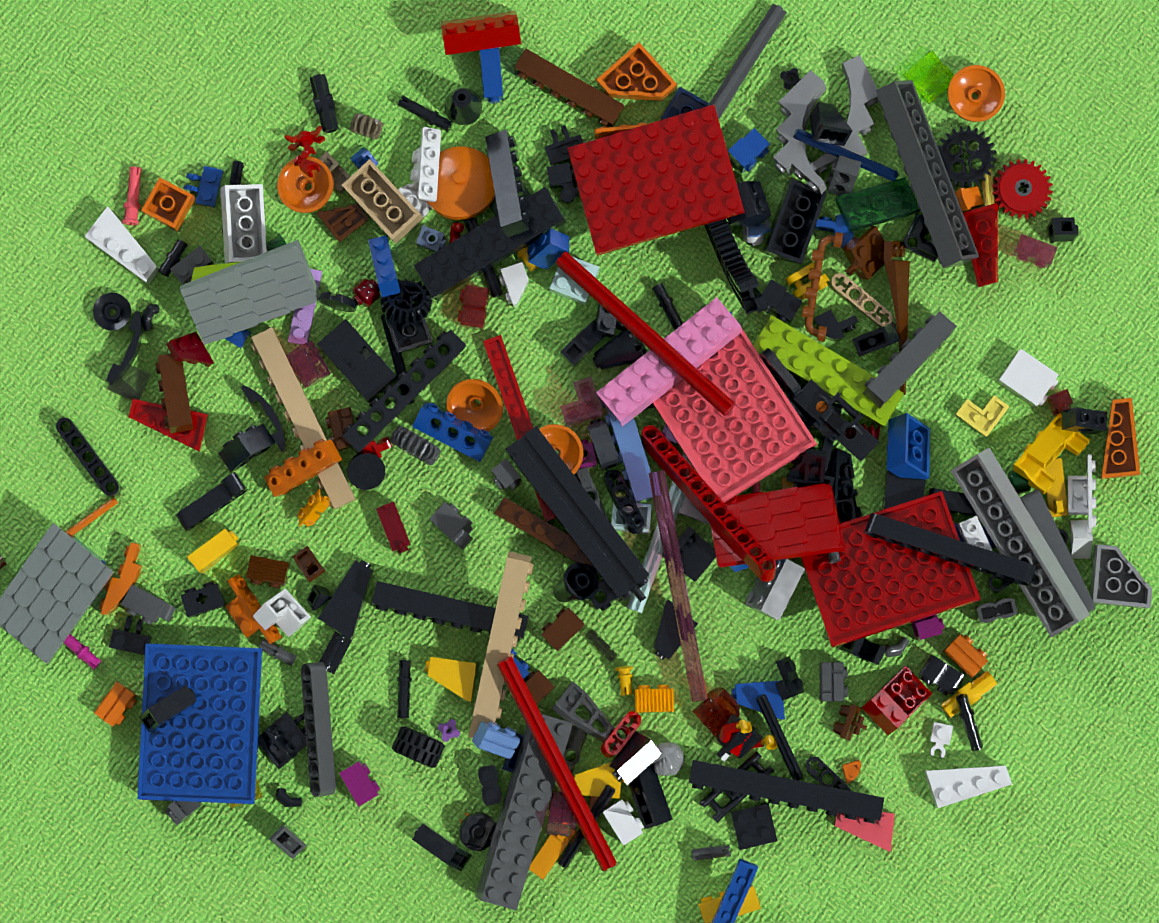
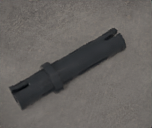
M404 95L401 97L402 100H399V107L428 121L431 126L435 125L447 133L450 131L453 121L439 115V112H433Z
M663 283L654 286L652 290L660 302L658 305L660 308H663L675 331L683 324V321L672 302L674 301L673 298L669 297Z
M399 660L397 718H409L410 681H412L410 673L411 660Z
M960 694L956 696L960 711L959 716L963 720L971 750L977 751L983 748V744L975 723V713L971 709L968 695Z

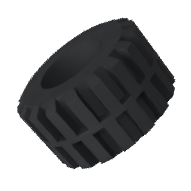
M406 726L400 727L392 746L394 752L431 768L437 766L445 748L442 742Z

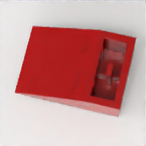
M904 666L861 708L888 736L898 729L932 693L907 666Z

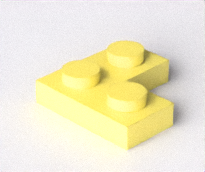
M995 395L983 410L967 399L955 415L986 438L1009 406Z

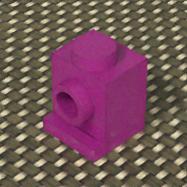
M582 440L583 450L588 451L589 454L587 457H583L582 464L578 470L597 466L592 442L588 443V440Z

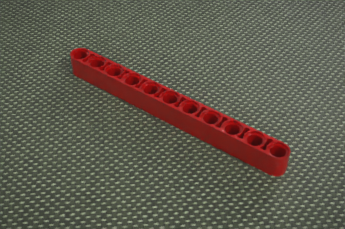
M653 425L644 427L642 430V445L647 453L761 581H772L776 570L774 558L661 431Z

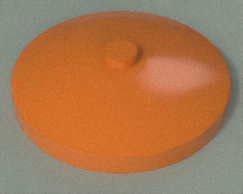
M459 146L441 151L439 156L437 200L435 202L426 201L437 214L453 220L470 219L483 213L495 199L489 158L479 150L470 147Z

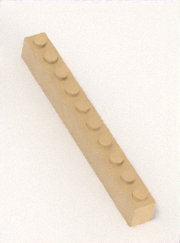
M271 327L251 337L253 342L250 344L255 354L259 352L262 358L259 360L263 371L267 369L270 375L267 379L271 387H276L278 393L275 396L279 404H284L286 411H284L285 417L288 422L292 421L295 427L292 428L296 439L300 438L303 443L300 446L301 450L313 448V443L318 440L324 439V441H327L274 329ZM339 463L318 474L320 479L317 480L321 491L325 489L327 497L330 498V508L334 507L335 510H338L356 501Z
M508 552L468 735L470 738L474 737L481 722L489 723L493 721L496 723V719L501 718L503 708L499 707L500 700L504 701L506 690L503 689L505 681L496 664L509 656L514 658L511 650L512 647L516 648L518 636H515L516 629L520 630L522 618H519V613L524 611L526 600L523 599V595L528 593L530 582L527 581V576L532 575L534 566L533 563H530L532 556Z

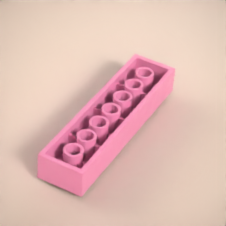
M716 297L664 338V340L697 368L742 333V328ZM649 350L596 393L599 400L623 427L680 382L682 378L654 352Z

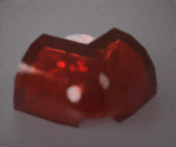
M722 687L708 692L704 696L706 699L692 711L716 738L722 726L727 723L732 714L740 716V707L737 702Z

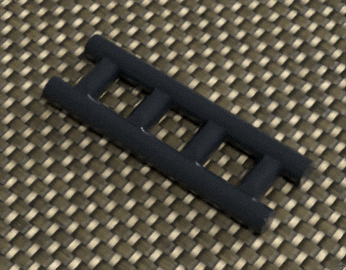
M757 751L737 768L748 770L753 766L758 773L771 775L774 772L770 765L765 769L758 762L762 756ZM723 790L722 792L727 795L730 801L722 808L715 800L720 793L710 792L699 803L704 808L710 805L716 812L712 818L718 823L748 795L742 794L741 797H735L730 795V791Z

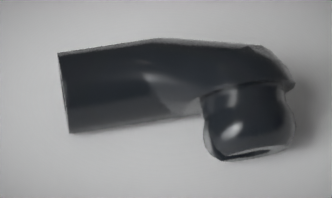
M157 304L147 305L141 315L145 332L154 330L152 317L160 311Z
M284 788L276 790L275 798L284 807H302V797L291 798L286 794L287 792Z

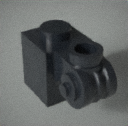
M569 163L546 167L550 189L563 188L560 193V199L563 203L570 204L576 197H580L578 186L573 185L572 179L576 177L573 167L570 168Z

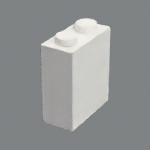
M1020 349L997 383L1035 408L1038 404L1042 406L1048 396L1045 394L1049 389L1053 390L1059 382L1056 380L1059 374Z

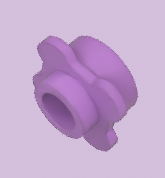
M450 719L448 723H441L438 726V730L443 735L442 740L445 742L449 741L450 738H457L460 735V731L456 728V721Z

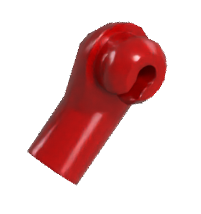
M454 222L451 225L449 244L460 238V233L464 231L462 223Z

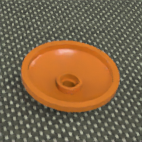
M981 65L967 66L959 70L949 83V104L953 111L964 120L971 122L986 121L995 116L1004 103V84L999 75L988 67ZM976 93L978 98L973 99L971 95Z
M308 156L306 160L318 163L321 170L319 172L312 170L314 177H308L300 170L299 166H294L293 162L295 159H293L283 167L279 174L277 182L279 197L288 208L295 212L311 213L317 211L331 197L334 186L332 173L324 162L315 157ZM308 184L312 185L310 190L306 189Z
M466 379L457 383L449 392L447 412L453 413L456 418L462 421L470 422L473 427L479 430L483 429L488 432L499 423L503 414V403L497 390L489 383L479 379Z
M558 424L541 427L539 429L552 447L559 452V456L571 472L575 474L582 464L584 454L582 443L577 434L570 428Z

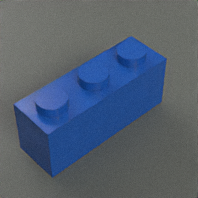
M387 235L368 239L381 296L385 297L401 293Z

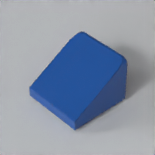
M365 147L361 148L350 158L358 169L369 159L375 166L379 164Z

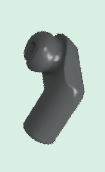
M902 636L896 645L889 646L885 644L884 654L887 657L900 656L910 641Z

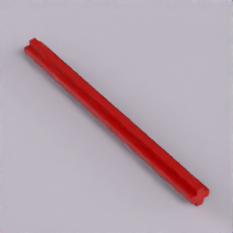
M564 252L556 260V265L722 415L726 416L735 406L734 401L568 252Z
M512 656L499 661L496 665L600 869L606 871L614 867L617 862Z

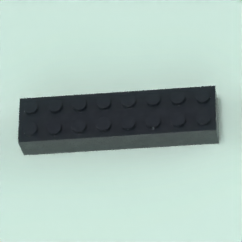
M543 187L526 198L527 206L525 210L530 217L528 222L529 230L507 237L500 227L499 215L416 263L414 267L431 297L435 300L441 298L535 242L550 228L555 230L567 223L548 189Z
M379 581L376 583L372 604L376 606L375 609L388 612V609H393L395 614L407 616V613L414 614L413 618L425 621L427 617L432 618L433 623L444 625L445 622H449L452 627L463 629V626L470 627V631L482 634V630L488 631L489 636L496 608ZM519 614L522 622L520 630L516 629L515 636H518L517 642L520 639L524 640L529 620L527 615Z

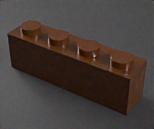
M172 354L159 355V362L155 363L157 374H161L162 379L158 381L160 392H164V398H161L162 409L167 411V416H164L165 428L169 427L170 433L194 430L183 362L175 361Z

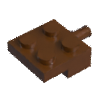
M871 226L860 237H854L842 248L851 264L845 270L848 276L855 272L858 278L869 280L885 264L884 239L877 226Z

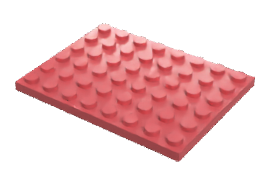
M743 329L742 333L697 367L703 375L735 402V406L726 416L722 415L684 379L653 402V405L696 472L724 503L804 454L807 449L817 446L815 439L763 360L759 357L758 352Z

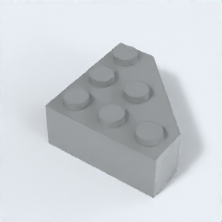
M1097 544L1094 546L1090 596L1094 604L1142 609L1151 608L1152 588L1125 558L1117 546Z

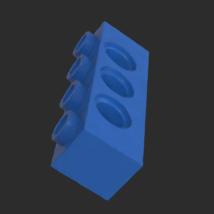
M427 402L421 407L412 426L479 462L484 458L494 438L486 430H479L473 427L470 422L462 421L456 418L453 413L444 412L437 405ZM433 418L438 419L440 425L435 424ZM450 427H454L458 433H452ZM467 436L473 437L475 442L468 441Z

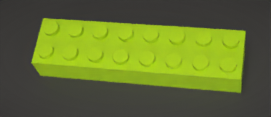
M772 315L753 345L758 354L766 348L771 349L791 375L799 377L806 384L812 379L831 398L837 392H840L841 397L858 413L864 414V418L877 426L880 425L881 428L886 425L904 394L897 390L879 409L863 394L866 389L864 386L871 377L875 379L876 376Z

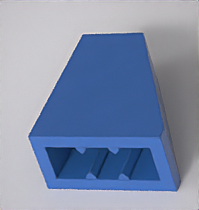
M499 47L480 50L484 100L490 104L499 103L500 100H504Z
M779 681L734 684L735 688H731L732 700H736V704L760 713L762 712L756 699L757 696L766 694L777 719H785L784 702L775 684Z

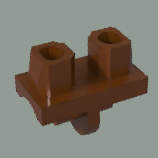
M853 704L851 706L841 705L839 715L845 716L847 719L845 724L836 722L833 731L841 735V738L850 741L852 734L859 735L861 729L866 730L867 726L863 725L865 717L860 716L862 708Z

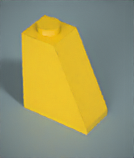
M224 529L188 555L187 558L200 573L204 574L239 545L237 542L239 538L232 530Z
M430 657V661L426 660L425 672H428L430 678L466 701L472 702L477 663Z
M612 762L575 775V781L582 795L599 797L606 785H610L615 788L612 798H620L621 781L618 782L612 776L613 770L609 766Z

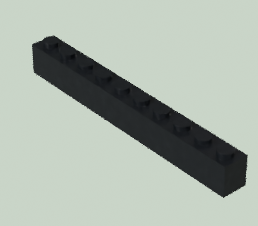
M696 760L692 761L688 782L695 789L703 790V787H709L711 792L720 794L725 790L730 791L731 796L741 797L742 794L749 795L751 800L760 801L761 798L768 799V803L779 805L781 801L788 803L787 807L798 809L799 805L806 806L807 811L818 813V809L826 810L825 814L837 816V813L845 814L844 818L856 820L857 816L864 818L863 822L875 824L876 820L880 821L884 797Z

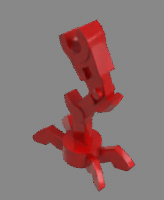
M318 126L311 132L302 131L298 136H284L287 141L292 143L288 146L290 151H296L299 146L304 147L301 155L296 156L293 163L294 166H299L300 170L311 178L314 177L312 170L321 171L318 163L306 160L310 154H316L315 149L311 147L312 143L321 144L325 141L324 136H318L322 129L321 126Z

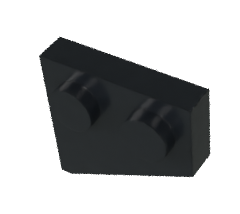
M807 449L787 473L786 481L815 485L824 483L827 451Z

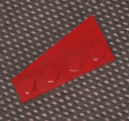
M994 203L963 213L979 255L978 258L972 260L978 287L998 283V203Z
M132 399L129 418L192 449L201 451L208 414L191 411L194 430L170 433L169 427L165 428L164 416H167V411L162 409L161 404Z

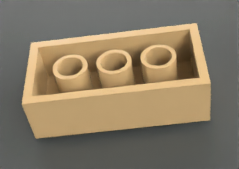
M370 159L342 184L343 188L395 244L423 219L416 208Z

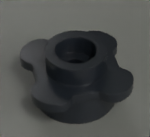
M792 68L787 72L783 71L780 74V78L784 81L783 86L787 90L801 80L796 68Z

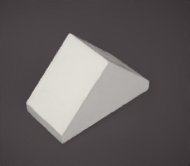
M1070 520V555L1072 559H1090L1093 536L1092 533H1088V520Z

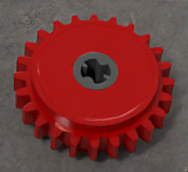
M1017 159L1016 164L1010 161L1009 167L1003 165V171L999 170L997 172L1000 177H994L993 179L997 184L992 185L996 189L992 194L997 196L994 201L995 203H1000L998 209L1004 208L1003 214L1010 212V218L1017 215V220H1020L1022 216L1027 220L1029 214L1034 218L1036 211L1041 214L1043 212L1041 207L1047 208L1048 205L1045 201L1050 202L1051 198L1048 195L1053 193L1052 190H1049L1053 183H1048L1051 177H1045L1044 175L1047 170L1041 171L1040 164L1037 167L1034 166L1035 161L1027 164V159L1023 163ZM1020 185H1022V188H1026L1024 193H1022L1023 191L1019 192Z

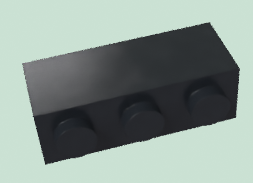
M654 764L650 765L629 783L644 830L673 820L658 775L655 773Z

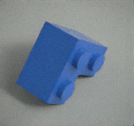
M753 128L743 139L740 138L728 150L730 162L741 173L745 170L749 172L756 165L755 163L759 157L762 159L769 153L770 143Z

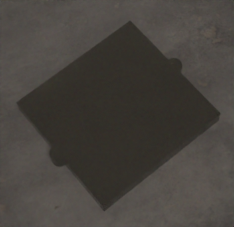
M131 366L124 376L113 385H109L107 390L129 400H140L143 391H146V385L151 374Z

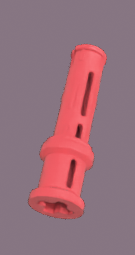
M134 166L129 167L127 202L123 205L125 215L122 224L139 225L138 210L141 209V206L138 203L142 170L140 167L138 169Z

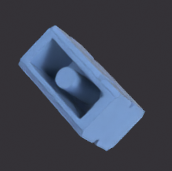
M483 721L480 723L472 742L479 749L511 759L520 743V738L516 735V731L510 727L503 729L493 721L489 723Z

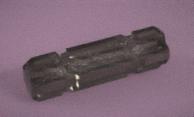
M591 629L586 634V637L612 662L617 657V654Z

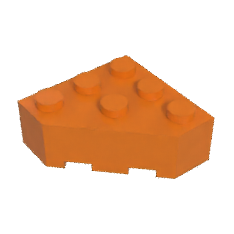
M640 42L596 79L597 86L606 95L617 99L663 101L677 89V83Z

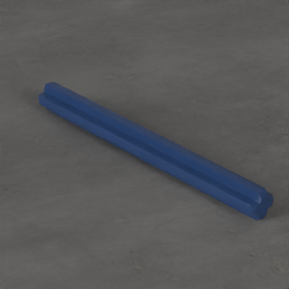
M796 129L794 132V139L839 158V155L860 161L861 168L888 180L895 181L898 176L897 171L843 147L814 141L812 134L806 131Z

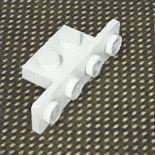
M423 127L421 146L412 154L414 167L411 171L410 179L412 180V187L418 188L417 198L419 200L430 202L437 200L441 130Z
M1087 455V476H1068V515H1088V533H1092L1093 527H1096V515H1092V509H1096V497H1092V490H1096V479H1092V472H1095V460H1092V455Z

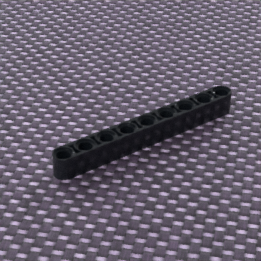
M870 514L864 531L869 536L1024 586H1031L1036 566L1028 562L878 514Z

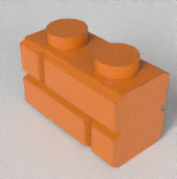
M959 634L943 652L970 678H973L988 662L986 659L987 655L980 648L976 650L971 645L973 641L967 635L962 636Z
M116 682L94 714L112 727H115L116 724L120 725L126 717L123 715L126 710H131L136 704L137 700L135 698L137 694L122 683Z

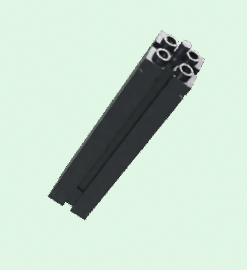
M535 426L522 438L507 447L505 450L508 456L618 600L621 598L626 600L634 593L640 602L646 599L640 588L648 583L649 580L647 578H649L650 574L642 566L539 428Z

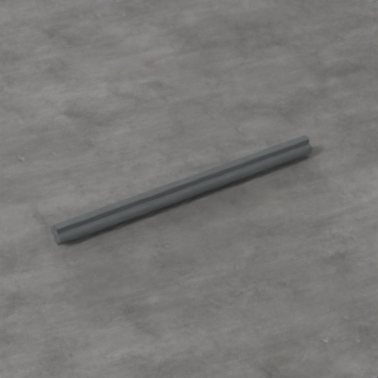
M771 5L708 106L715 105L718 119L724 113L787 14L781 6Z

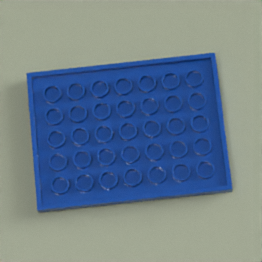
M146 643L142 714L148 708L185 685L194 691L197 701L193 706L151 734L141 721L137 799L255 804L263 648Z

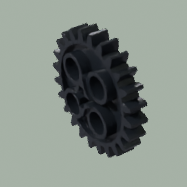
M961 126L958 133L955 129H952L953 135L951 136L946 133L948 139H940L943 146H937L950 181L954 180V187L961 183V187L964 188L965 184L968 183V186L971 188L973 182L979 186L980 179L986 182L984 176L992 175L989 169H995V166L991 164L992 162H997V159L992 157V155L997 154V151L991 150L995 144H988L991 138H984V131L978 134V128L971 132L970 126L967 127L966 131ZM962 141L966 142V152L971 156L968 158L969 174L966 173V162L964 159H961L964 157ZM972 142L979 143V147L975 151L969 150ZM954 145L960 146V151L957 154L950 152L951 147ZM974 161H981L982 166L979 169L975 170L972 168ZM956 164L963 165V169L959 173L953 171Z

